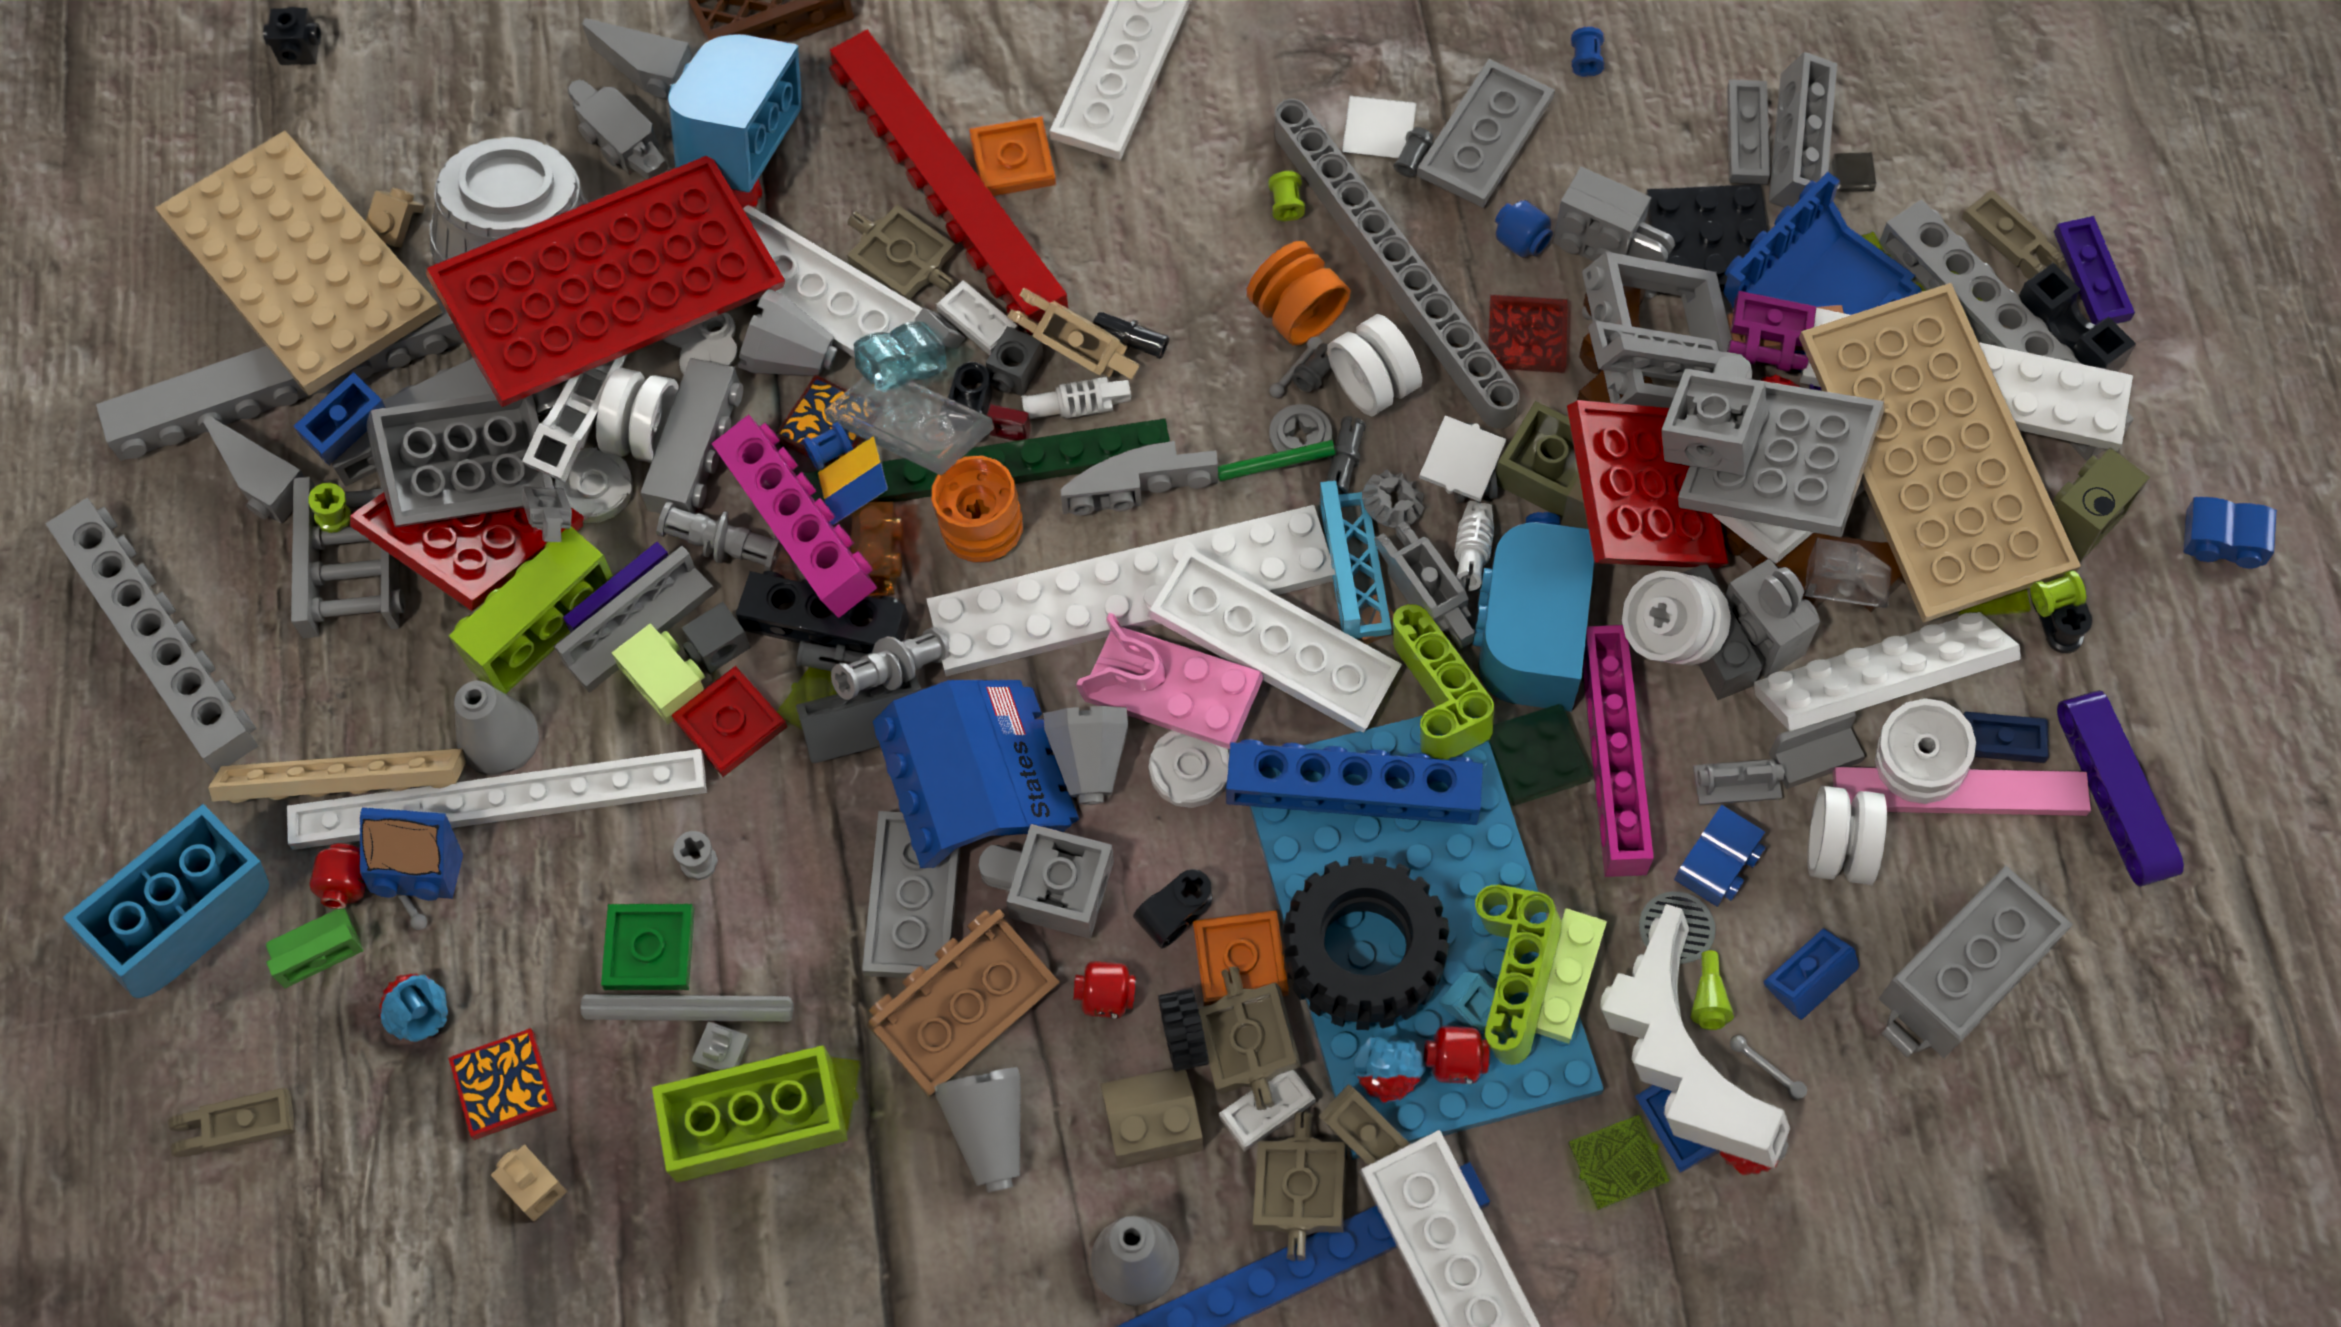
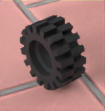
M1189 988L1158 995L1164 1033L1174 1072L1209 1065L1204 1031L1193 989Z

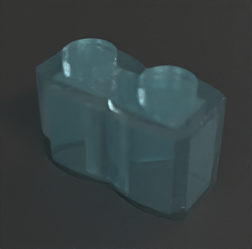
M908 322L896 327L890 333H871L853 344L855 366L875 390H891L905 384L910 379H927L947 368L945 344L925 322Z

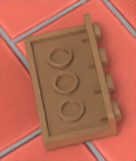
M1000 909L992 915L987 910L983 911L967 926L971 931L969 935L959 943L953 937L934 954L939 960L927 971L922 966H919L902 981V984L906 987L905 990L894 999L889 994L885 995L869 1010L873 1015L867 1023L869 1029L928 1097L935 1092L934 1087L936 1085L947 1082L1059 984L1056 977L1004 919L1005 914Z

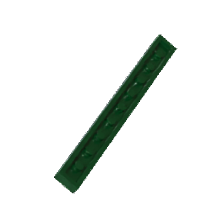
M1166 418L881 461L888 490L862 507L932 497V485L938 473L949 463L966 456H985L999 461L1009 470L1015 484L1081 474L1092 466L1121 453L1152 444L1170 442ZM820 471L803 473L816 489V492L811 495L815 502L821 498L825 503L818 476Z

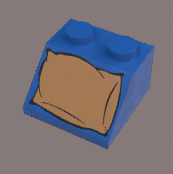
M362 807L360 812V873L370 893L386 898L395 897L396 895L416 896L427 901H433L437 898L453 899L463 853L446 813Z

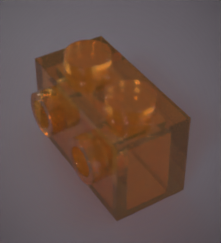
M868 502L852 513L851 539L854 544L851 546V552L855 554L859 551L871 565L873 571L868 576L877 587L869 595H895L896 577L902 576V555L897 553V541H903L904 524L903 517H896L893 502Z

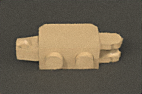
M1023 288L1019 296L1025 302L1046 311L1039 324L1018 310L1011 309L1007 316L1008 318L1033 332L1032 336L1040 342L1098 375L1102 373L1111 377L1113 371L1116 370L1131 380L1133 379L1140 364L1123 355L1127 346L1120 343L1119 338L1054 300L1050 303L1028 289Z

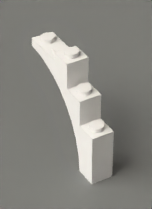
M627 355L568 379L550 413L542 423H539L522 460L523 463L530 468L564 483L566 482L580 448H584L597 419L603 389L615 369L622 368Z
M1666 904L1661 917L1655 918L1651 924L1649 931L1650 942L1644 955L1640 954L1634 963L1633 977L1621 973L1617 974L1613 985L1608 986L1602 995L1601 1010L1610 1029L1639 1038L1633 1049L1632 1062L1641 1081L1673 1091L1667 1099L1664 1114L1674 1136L1775 1168L1790 1130L1784 1110L1751 1097L1724 1079L1700 1054L1684 1028L1680 1014L1677 985L1680 956L1689 927L1683 910Z

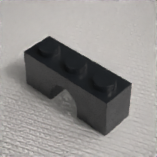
M2054 262L2024 283L2018 295L2021 302L2035 317H2039L2045 322L2048 330L2061 344L2068 346L2072 350L2075 358L2081 364L2116 372L2123 368L2136 343L2109 316L2097 325L2090 323L2082 315L2077 305V296L2081 289Z

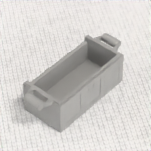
M2005 865L1889 983L1879 997V1000L1891 1010L1887 1027L1881 1034L1907 1058L1912 1053L1921 1052L1932 1047L1945 1059L2058 943L2073 924ZM1897 1017L1924 1041L1921 1045H1918L1894 1023Z

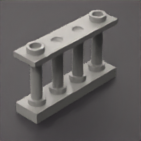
M310 477L294 478L291 622L302 638L319 637V622H323L325 617L381 611L391 629L400 628V613L405 612V597L402 589H400V561L381 548V559L323 565L320 561V550H324L326 545L370 540L352 527H345L336 533H328L321 530L314 520V512L308 503V496L311 490L316 487ZM382 485L380 489L344 492L346 495V506L349 508L364 506L384 492ZM381 575V595L323 601L320 598V586L325 585V581Z

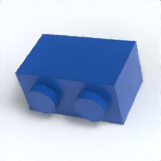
M353 372L294 425V428L300 438L330 465L367 432L366 423L370 411L386 407L382 399Z

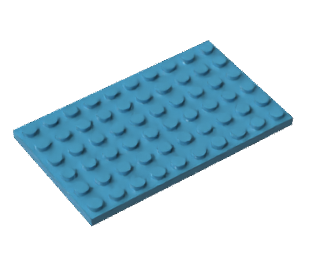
M1422 716L1366 729L1364 733L1358 731L1304 746L1307 749L1319 750L1329 746H1338L1345 748L1348 752L1365 753L1368 750H1383L1392 756L1404 757L1412 753H1422L1420 749V721ZM1488 740L1458 755L1470 758L1473 762L1483 763L1481 810L1477 825L1249 806L1283 924L1286 912L1290 911L1291 899L1297 890H1304L1305 880L1314 872L1322 876L1325 865L1334 861H1338L1340 867L1347 866L1349 857L1362 856V863H1373L1374 856L1386 858L1387 867L1396 869L1400 863L1410 868L1409 877L1414 881L1418 877H1422L1430 885L1428 893L1430 897L1437 895L1443 905L1442 917L1448 919L1449 926L1447 939L1449 948L1440 983L1435 986L1433 996L1426 1005H1418L1416 1014L1407 1020L1399 1016L1395 1018L1394 1026L1381 1029L1379 1022L1370 1023L1369 1030H1356V1022L1345 1020L1344 1026L1341 1027L1332 1024V1015L1326 1012L1319 1017L1309 1009L1310 1001L1305 998L1334 1099L1348 1084L1351 1085L1410 1144L1438 1130L1445 1136L1601 1095L1604 1091L1580 1015H1578L1569 1044L1535 1033L1531 1051L1528 1057L1521 1063L1507 1065L1500 1062L1489 1046L1487 1074H1480L1478 1081L1474 1084L1440 1083L1434 1078L1432 1067H1425V1072L1413 1091L1406 1094L1401 1100H1388L1385 1103L1381 1102L1378 1097L1367 1094L1354 1073V1058L1358 1055L1360 1047L1365 1045L1369 1037L1380 1036L1387 1041L1394 1037L1399 1038V1040L1409 1039L1416 1042L1417 1051L1421 1052L1422 1064L1424 1065L1425 1041H1433L1434 1034L1438 1028L1442 1026L1467 1027L1447 1012L1439 1004V1001L1464 972L1479 973L1495 990L1509 939L1493 935L1485 929L1475 908V899L1478 893L1490 885H1502L1538 892ZM1272 767L1265 768L1260 772L1262 776L1270 779L1276 778L1281 774L1279 770ZM1307 771L1302 775L1309 782H1317L1323 778L1316 771ZM1351 774L1344 778L1350 785H1360L1365 782L1361 776ZM1390 778L1386 781L1387 785L1394 789H1401L1407 785L1400 778ZM1433 781L1428 784L1429 788L1435 792H1445L1449 789L1446 784L1440 781ZM1497 905L1490 910L1488 915H1501L1507 906ZM1353 912L1341 916L1327 928L1324 937L1325 950L1330 958L1341 968L1359 975H1377L1391 970L1402 961L1406 951V941L1400 929L1386 917L1372 912ZM1540 912L1535 914L1531 918L1530 923L1539 924L1547 919L1546 913ZM1526 953L1521 957L1519 963L1530 964L1537 959L1539 953ZM1526 992L1516 993L1511 997L1509 1003L1512 1005L1521 1004L1527 999L1529 994ZM1485 1029L1480 1034L1482 1039H1486ZM1511 1030L1510 1038H1516L1513 1030ZM1501 1040L1502 1044H1506L1507 1040ZM1349 1147V1151H1350L1352 1160L1357 1159V1158H1360V1157Z

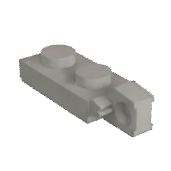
M523 486L522 504L529 524L542 530L544 542H561V528L570 529L572 509L564 488Z

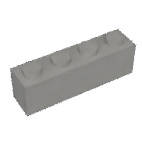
M695 358L689 359L640 492L648 511L661 514L664 505L668 501L674 503L675 508L694 514L697 507H703L707 496V479L710 473H715L719 463V454L711 443L731 428V412L734 406H739L743 396V384L739 382L735 367Z

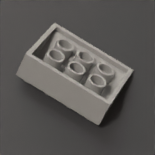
M494 393L371 410L366 423L374 463L395 528L524 508L522 504L523 486L554 488L551 476L530 468L522 462L539 425L533 395L505 407H501Z

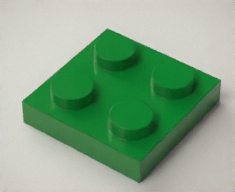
M608 904L601 977L602 988L604 990H689L695 914L693 905Z

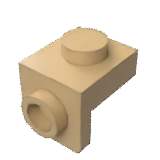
M392 187L390 193L375 191L366 223L384 243L402 248L413 212L423 213L425 207L413 201L414 194Z

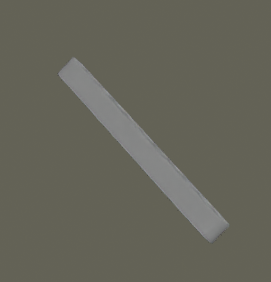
M1286 99L1280 102L1275 109L1274 136L1277 143L1482 420L1493 428L1502 429L1508 427L1516 417L1519 402V390L1516 384L1309 108L1297 99ZM1346 204H1356V206H1349ZM1368 231H1375L1378 233L1370 234L1368 233ZM1388 259H1397V260H1399V261H1398V262H1391V261H1388ZM1409 287H1417L1420 290H1411ZM1430 315H1438V316H1440V317H1442V318H1440V319H1433V318H1431V317H1429V316H1430ZM1457 343L1464 347L1455 348L1450 344ZM1480 372V373L1484 374L1485 376H1483V377H1476V376L1472 375L1471 373ZM1501 401L1506 403L1507 406H1497L1493 402Z

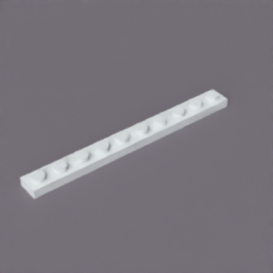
M701 749L463 781L444 788L426 786L403 791H390L288 805V845L292 850L335 843L360 841V812L362 807L446 813L451 827L456 828L707 793L704 754Z

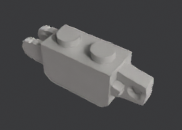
M584 80L571 81L567 89L569 97H571V100L573 99V108L580 121L577 128L589 144L596 142L601 147L603 156L613 167L619 165L629 175L636 171L646 179L657 176L668 169L665 159L658 151L659 142L656 139L653 124L615 87H603L597 92Z
M1405 521L1395 526L1397 536L1405 546L1403 549L1397 551L1384 533L1375 537V545L1389 565L1388 574L1408 603L1423 607L1441 631L1449 636L1459 650L1474 641L1475 632L1467 621L1471 618L1467 608L1468 596L1461 583L1430 540L1426 537L1419 539Z

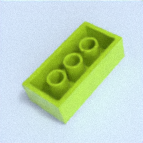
M572 526L561 533V542H547L545 549L534 559L524 562L517 569L512 579L502 588L493 590L485 599L484 604L471 616L462 618L455 626L454 631L449 635L468 669L481 681L488 683L505 694L555 649L554 646L570 634L563 617L613 577L604 555Z
M824 1045L652 1087L666 1172L677 1183L848 1141L832 1058Z

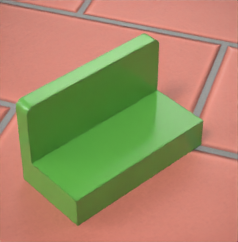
M343 908L336 909L268 941L266 948L271 959L266 961L272 977L281 986L287 988L364 950L348 912Z

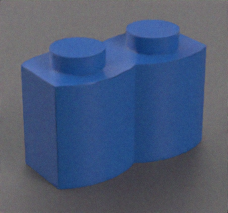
M2194 497L2186 510L2183 552L2195 556L2197 560L2202 562L2226 559L2236 563L2239 567L2247 569L2266 565L2274 554L2277 510L2260 504H2235L2220 498Z
M1721 805L1680 866L1674 880L1716 907L1720 905L1724 897L1732 901L1745 881L1738 875L1746 864L1754 868L1766 849V846L1760 843L1765 831Z

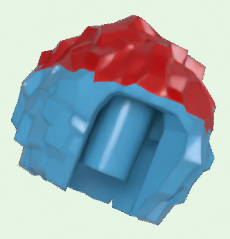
M418 974L399 975L395 981L389 982L388 986L383 990L384 996L379 1004V1016L383 1027L389 1034H393L400 1040L404 1038L412 1042H418L426 1039L428 1036L438 1033V1029L445 1025L448 1014L445 990L428 976Z
M1380 1036L1369 1037L1365 1045L1360 1047L1358 1055L1354 1058V1073L1359 1079L1360 1085L1366 1090L1367 1094L1378 1097L1381 1102L1385 1103L1388 1100L1395 1101L1396 1099L1401 1100L1406 1094L1414 1090V1087L1420 1082L1421 1076L1425 1072L1421 1052L1417 1051L1416 1042L1409 1039L1399 1040V1038L1391 1037L1390 1041H1387Z

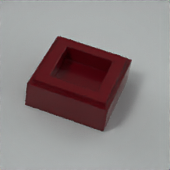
M990 404L987 421L991 436L1012 441L1029 439L1031 428L1028 412Z

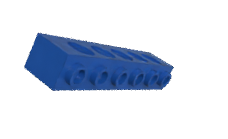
M1246 739L1240 741V743H1230L1226 804L1477 825L1481 810L1483 763L1473 762L1472 759L1461 756L1452 757L1449 760L1432 759L1429 755L1423 753H1412L1404 757L1392 756L1383 750H1368L1365 753L1348 752L1345 748L1338 746H1329L1319 750L1307 749L1304 745L1298 743L1270 746L1264 745L1263 742L1258 740ZM1272 767L1279 770L1281 774L1276 778L1270 779L1262 776L1260 772L1265 768ZM1307 771H1316L1323 778L1317 782H1309L1302 775ZM1356 774L1361 776L1365 782L1360 785H1350L1344 778L1348 775ZM1390 778H1400L1407 785L1401 789H1394L1388 786L1386 781ZM1433 781H1440L1446 784L1449 789L1445 792H1435L1429 788L1428 784Z

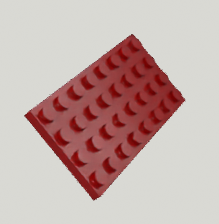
M708 156L426 268V276L501 407H505L762 297L767 289L773 291L782 289L786 281L714 159Z

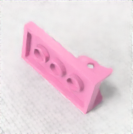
M1109 613L1106 622L1111 631L1091 675L1078 679L1076 687L1084 701L1097 706L1126 707L1127 716L1230 749V743H1236L1264 679L1262 672L1121 627L1115 615Z

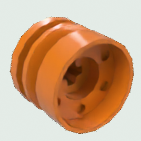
M1305 241L1292 242L1273 253L1260 265L1247 287V298L1259 308V311L1266 318H1272V325L1292 346L1305 344L1311 337H1317L1327 330L1344 311L1351 292L1350 288L1331 268H1324L1325 262L1315 254Z
M966 456L949 463L938 473L932 485L931 501L938 519L942 538L947 548L960 559L970 562H990L1005 556L1017 545L1023 532V515L1018 501L1015 482L1004 465L995 459L985 456Z

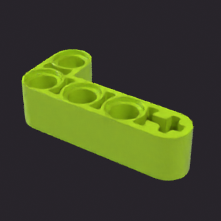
M1407 604L1398 608L1393 615V646L1436 705V707L1424 713L1420 721L1421 752L1429 755L1432 759L1449 760L1490 739L1493 734L1494 702L1423 607L1416 604Z
M1490 885L1478 893L1475 899V908L1485 929L1489 933L1509 939L1485 1028V1037L1492 1052L1500 1062L1507 1065H1515L1523 1062L1531 1051L1562 922L1553 900L1548 895L1514 887ZM1497 905L1507 906L1501 915H1488L1490 910ZM1545 912L1549 914L1542 923H1530L1531 918L1537 913ZM1529 952L1539 953L1534 962L1530 964L1519 963L1524 954ZM1526 992L1529 994L1527 999L1521 1004L1512 1005L1509 1003L1511 997L1516 993ZM1511 1030H1513L1516 1038H1510ZM1501 1040H1507L1506 1044H1502Z

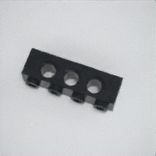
M764 571L763 574L749 572L736 611L738 622L746 632L800 643L802 640L807 643L837 648L838 644L846 645V650L866 654L872 653L875 643L881 638L889 636L903 641L909 624L906 605L890 596H880L879 598L866 596L840 618L834 613L826 618H817L815 616L820 611L830 609L820 600L806 579L801 582L786 579L783 575L773 571ZM783 602H794L793 606L789 609H777ZM859 619H872L866 626L859 627L854 625Z

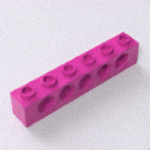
M748 414L711 444L820 600L840 618L877 589L868 576L873 571V568L859 551L855 554L850 551L849 547L854 542L840 525L834 528L830 523L835 518L834 514L821 498L816 502L811 495L816 492V489L802 472L799 475L794 473L793 470L798 464L784 447L780 450L776 448L775 444L780 439L766 422L759 426Z
M1623 625L1588 626L1582 671L1605 877L1647 875L1654 856L1629 642L1625 637Z

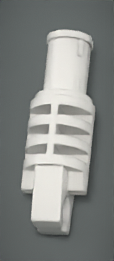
M1107 377L1081 382H1071L1069 384H1059V387H1056V391L1030 396L1024 395L1021 398L1023 410L1029 413V419L1060 414L1061 418L1069 419L1113 411L1112 405L1131 400V392L1128 380L1108 382Z
M1469 501L1458 525L1455 557L1459 565L1456 578L1464 589L1466 579H1470L1468 591L1477 590L1481 586L1483 566L1488 563L1491 557L1494 536L1491 504Z

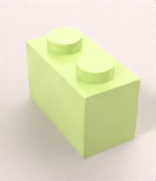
M650 623L611 653L620 671L667 724H670L673 721L671 715L704 690L701 680L705 676L692 659L684 662L677 654L680 651V647L667 631L660 634Z

